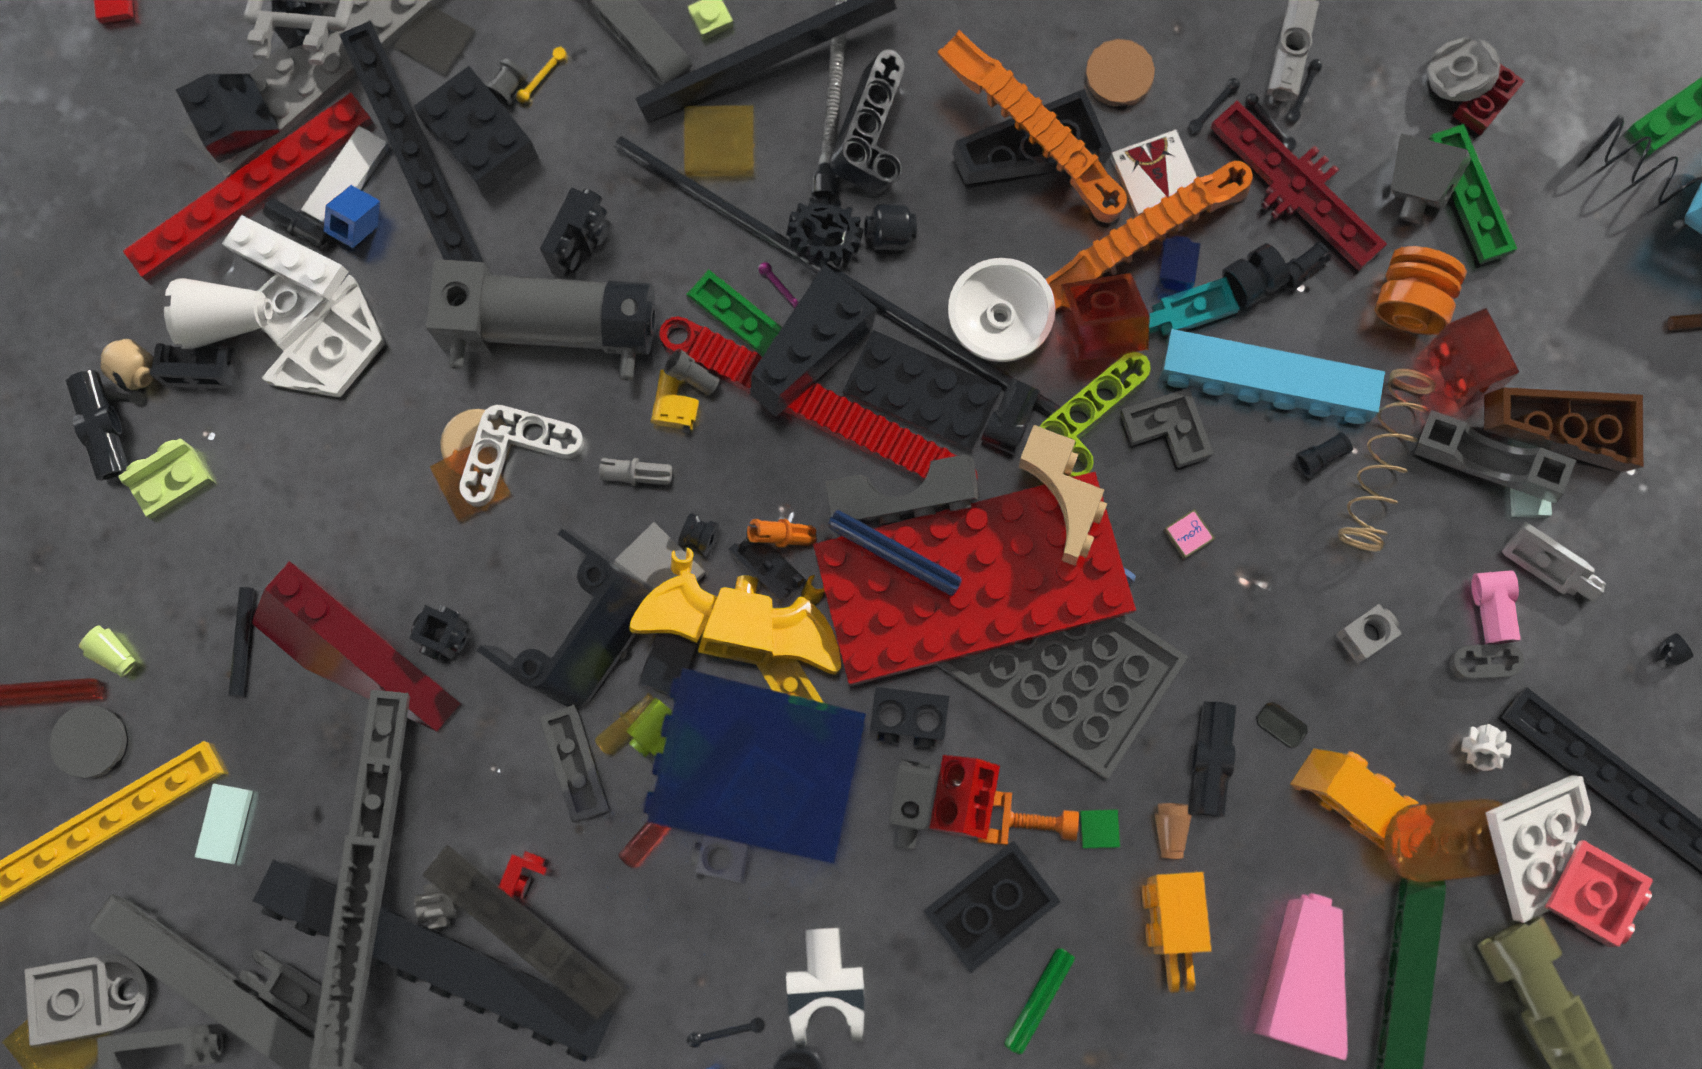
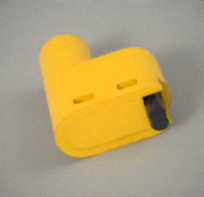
M662 369L659 374L650 422L659 426L683 429V433L689 434L693 423L696 421L699 401L691 397L677 395L680 381L670 377Z

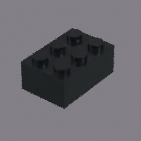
M467 66L413 106L424 126L483 198L538 158L531 139L470 66Z
M1013 840L927 907L923 914L967 972L971 974L1061 903V901Z

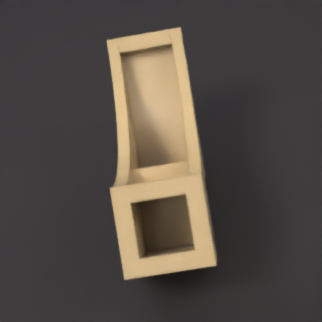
M1034 425L1020 458L1019 468L1042 481L1058 501L1066 526V544L1062 561L1076 565L1079 555L1086 558L1094 537L1088 535L1092 522L1100 524L1107 503L1101 501L1104 489L1064 475V473L1071 475L1079 454L1073 452L1076 440Z

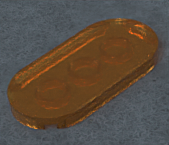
M1475 798L1420 803L1403 807L1392 817L1385 833L1384 846L1389 864L1403 878L1418 882L1487 876L1501 872L1485 812L1503 804L1492 799Z

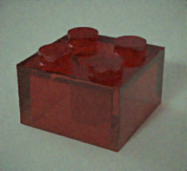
M1131 273L1061 284V318L1078 361L1149 350L1150 315Z
M1487 308L1447 324L1427 346L1430 363L1435 369H1439L1445 381V392L1451 401H1455L1458 409L1484 399V395L1503 388L1520 373Z

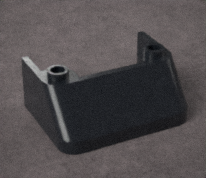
M561 528L557 535L587 555L578 568L577 580L580 587L593 596L591 602L552 658L537 649L524 650L514 658L500 647L480 645L477 652L521 684L566 707L574 705L578 708L586 705L592 699L635 637L636 633H632L629 629L630 622L641 602L654 589L577 533Z

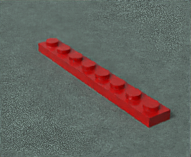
M352 92L124 249V254L139 275L147 282L345 144L358 126L366 129L374 123Z

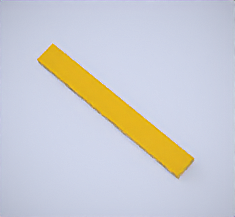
M206 741L199 743L0 860V906L225 774L209 743Z

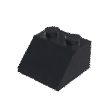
M205 74L175 89L204 147L218 164L281 132L250 74Z

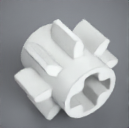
M1490 724L1482 725L1477 729L1472 726L1470 727L1469 737L1463 738L1461 751L1468 753L1467 764H1472L1482 771L1492 770L1496 767L1501 769L1504 758H1510L1511 744L1505 743V731L1501 732Z

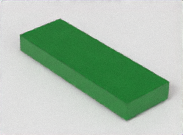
M709 269L686 294L690 302L753 352H757L761 357L764 356L782 329L779 324Z

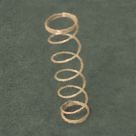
M1396 369L1390 373L1387 382L1388 389L1402 403L1387 404L1380 408L1377 413L1380 423L1393 434L1377 435L1369 439L1367 443L1371 455L1384 465L1367 466L1357 473L1359 483L1374 496L1358 497L1347 504V510L1352 518L1366 527H1345L1339 529L1337 534L1339 539L1350 546L1367 551H1380L1384 548V541L1370 532L1384 536L1388 535V533L1375 529L1359 520L1351 512L1350 506L1355 501L1370 499L1398 504V501L1385 498L1369 489L1361 481L1360 475L1363 471L1372 468H1388L1402 473L1408 472L1405 468L1393 466L1380 459L1371 450V443L1373 440L1382 437H1400L1411 442L1418 441L1415 437L1394 431L1381 419L1382 410L1392 406H1409L1419 411H1428V408L1425 406L1406 402L1391 389V383H1393L1402 390L1412 393L1428 394L1433 392L1436 387L1435 381L1415 370ZM1403 375L1414 377L1428 383L1431 387L1412 386L1399 381L1396 377ZM1345 534L1360 536L1377 543L1378 545L1363 543L1346 536Z

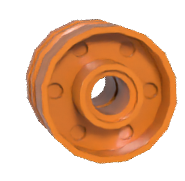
M1406 246L1394 250L1389 263L1390 266L1385 275L1388 282L1382 285L1374 309L1376 315L1385 323L1395 328L1415 334L1439 335L1447 332L1456 307L1454 299L1458 298L1462 289L1461 285L1467 273L1465 266L1455 257L1428 247Z

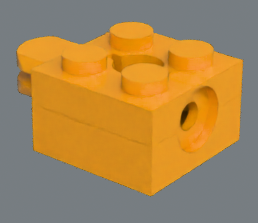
M1203 872L1164 874L1147 878V885H1142L1143 907L1150 908L1151 924L1145 925L1147 946L1153 947L1154 954H1165L1167 982L1170 993H1178L1180 989L1177 953L1180 954L1184 989L1186 992H1194L1195 976L1192 952L1211 951Z

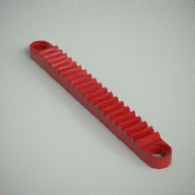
M671 317L661 325L659 331L660 340L666 351L673 354L677 349L683 350L695 359V363L718 375L719 379L750 394L752 372L762 359L757 352H751L745 346H739L733 340L726 339L721 334L712 332L708 327H702L683 317ZM674 328H683L687 331L688 336L683 343L673 344L668 340L669 332ZM813 383L783 410L922 482L927 477L931 461L957 456L947 448L939 447L935 442L927 441L921 435H915L909 429L901 428L897 423L889 422L883 416L874 414L870 409H864L858 403H852L846 397L838 396L830 389H824L818 383Z

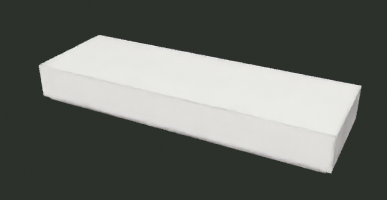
M358 126L301 210L324 225L325 205L350 185L361 190L389 150L390 145L388 142Z

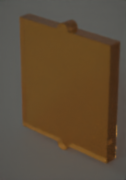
M472 445L461 451L454 450L452 452L453 455L429 466L458 522L481 510L487 512L489 506L511 495L500 474L494 495L486 505L472 506L465 501L459 487ZM487 447L480 450L478 460L481 463L491 464L494 462ZM474 467L472 471H477L479 477L476 485L468 486V489L472 492V497H476L478 492H485L486 490L481 484L483 474L485 473L489 477L492 475V473L483 472Z

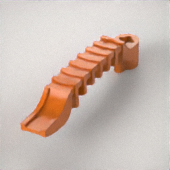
M959 30L937 52L940 59L973 92L980 94L984 90L987 93V104L991 108L999 104L1001 106V115L1004 118L1011 116L1015 120V128L1019 131L1024 129L1029 134V141L1032 144L1037 142L1044 149L1043 155L1046 158L1052 157L1058 163L1056 169L1059 172L1065 170L1072 177L1070 184L1079 193L1097 220L1104 223L1117 220L1126 205L1127 195L1124 189L1106 172L1098 160L1099 157L1096 154L1092 155L1084 147L1085 143L1082 140H1078L1071 133V129L1068 126L1065 127L1056 118L1057 115L1053 111L1050 112L1042 105V100L1039 97L1035 98L1028 91V87L1024 83L1021 84L1014 78L1012 71H1007L999 60L985 54ZM1112 198L1115 201L1114 206L1110 205L1106 208L1102 205L1104 200L1108 201Z
M1232 161L1210 175L1200 178L1198 176L1193 180V183L1186 187L1181 186L1177 189L1176 193L1168 198L1166 196L1163 197L1160 203L1152 208L1147 207L1143 210L1142 214L1134 219H1128L1127 223L1117 230L1112 229L1109 231L1110 234L1100 241L1097 239L1092 242L1093 245L1080 251L1067 265L1045 279L1054 296L1055 312L1096 288L1102 282V274L1108 271L1112 276L1116 274L1115 266L1122 261H1125L1127 264L1132 262V255L1139 250L1148 251L1150 243L1157 239L1162 242L1166 239V233L1173 229L1177 232L1183 229V223L1187 220L1197 221L1202 211L1207 210L1211 213L1228 204L1237 203L1245 199L1252 182L1250 167L1244 162ZM1231 178L1234 182L1228 184L1229 179ZM1239 180L1242 181L1240 186L1236 183Z

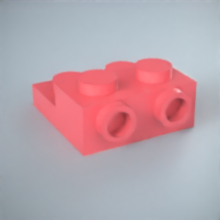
M1584 840L1579 841L1545 908L1575 924L1574 928L1607 947H1620L1621 944L1627 943L1634 932L1635 925L1632 924V921L1637 911H1642L1651 898L1652 892L1648 889L1653 879Z

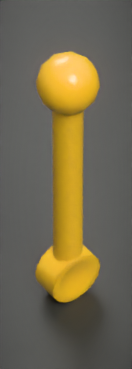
M556 47L552 52L553 57L525 89L517 92L516 99L518 102H528L529 94L555 64L565 61L567 55L564 48Z

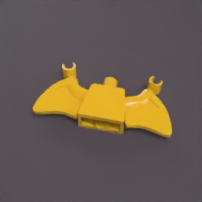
M686 548V560L678 559L675 556V551H672L670 568L674 574L679 576L663 582L650 592L639 605L629 626L632 633H671L696 643L702 636L698 648L699 653L756 665L767 666L770 656H772V659L800 660L833 675L838 674L841 669L840 652L835 634L825 616L814 605L819 603L825 594L824 587L816 589L811 585L815 575L808 577L801 591L802 597H798L792 605L785 608H772V599L769 596L756 594L758 580L749 575L738 576L735 589L723 587L720 589L717 597L701 589L695 575L690 573L693 565V552L689 548Z

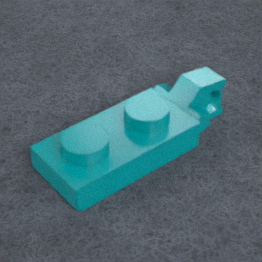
M1227 277L1162 298L1159 303L1151 307L1153 313L1141 316L1137 325L1142 336L1158 332L1159 330H1161L1163 336L1169 335L1171 329L1185 331L1235 314L1240 308Z

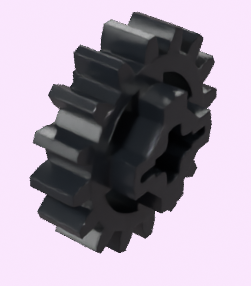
M813 197L809 198L808 207L800 202L796 212L792 211L790 213L786 236L790 237L788 245L790 248L798 247L796 254L798 258L807 255L809 257V265L818 260L821 261L822 267L824 264L827 266L829 261H832L836 267H840L842 258L850 262L853 254L859 251L864 229L859 227L861 218L851 217L852 207L840 208L841 200H837L833 205L829 204L827 197H823L822 203H817Z

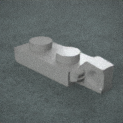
M1526 521L1502 550L1503 555L1563 595L1566 592L1571 595L1579 592L1595 603L1604 593L1606 583L1593 574L1595 569L1588 565V562Z

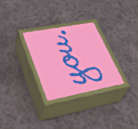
M1195 509L1163 530L1183 560L1215 540V537Z

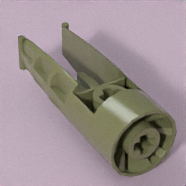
M1543 916L1534 917L1524 923H1517L1478 943L1477 946L1495 981L1504 982L1512 980L1526 1007V1010L1520 1013L1521 1017L1551 1069H1613L1578 995L1574 997L1571 991L1567 992L1552 964V961L1562 955V951Z

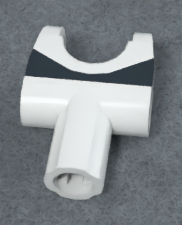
M839 928L805 930L807 971L786 973L788 1012L795 1045L806 1046V1028L809 1026V1019L815 1010L823 1006H832L839 1009L845 1015L848 1025H851L852 1042H862L865 1010L863 968H841Z

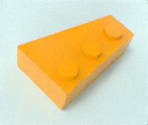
M1313 748L1290 785L1299 791L1301 789L1312 791L1322 799L1319 804L1329 812L1332 808L1351 822L1350 827L1386 852L1409 858L1432 823V820L1421 812L1423 806L1409 796L1403 795L1402 797L1394 790L1396 785L1387 777L1379 773L1373 774L1366 768L1368 762L1352 751L1344 754Z

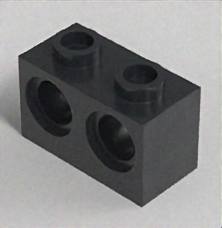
M875 687L870 735L877 736L876 741L880 743L898 744L899 739L913 740L914 747L935 749L936 744H943L949 696ZM887 708H895L900 712L902 718L897 725L887 726L880 720L882 711ZM928 712L935 715L938 720V725L935 729L924 731L919 728L916 720L922 713Z

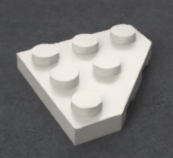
M1571 775L1485 812L1512 918L1515 921L1524 923L1550 911L1545 906L1576 847L1573 843L1580 825L1586 826L1591 815V808L1582 776Z

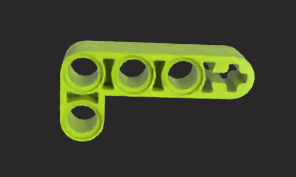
M1129 352L1123 355L1039 426L1076 440L1073 452L1079 454L1077 460L1084 464L1085 470L1077 473L1072 472L1071 475L1064 473V475L1075 477L1091 472L1094 463L1093 456L1080 439L1145 385L1151 366L1148 358L1142 353ZM1127 369L1129 371L1138 370V375L1135 373L1131 374L1122 384L1121 380L1124 378ZM1109 389L1114 394V399L1109 401L1102 400L1098 396L1097 390ZM1077 410L1082 411L1088 417V421L1077 423L1071 419L1070 413Z

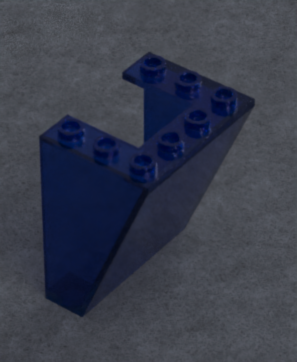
M682 668L681 676H674L671 685L670 699L674 700L672 715L666 714L662 724L661 737L666 738L663 753H656L653 763L652 775L658 776L655 790H648L644 802L643 814L649 815L647 822L662 827L835 864L866 713Z

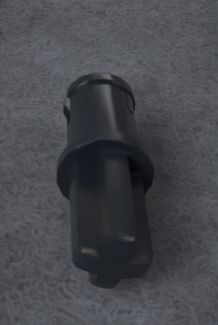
M276 199L268 200L265 203L262 211L264 217L287 229L289 235H298L319 249H323L329 242L331 235L324 232V226L308 218L303 210L297 212Z

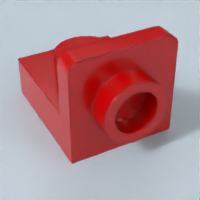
M527 851L524 852L523 857L512 854L498 888L516 902L517 898L522 899L529 887L531 880L527 876L529 869L546 876H550L552 869L543 866L546 859Z

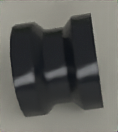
M690 513L681 530L678 546L685 549L688 547L695 548L698 554L707 556L715 541L719 523L712 520L709 522L702 521L699 515Z

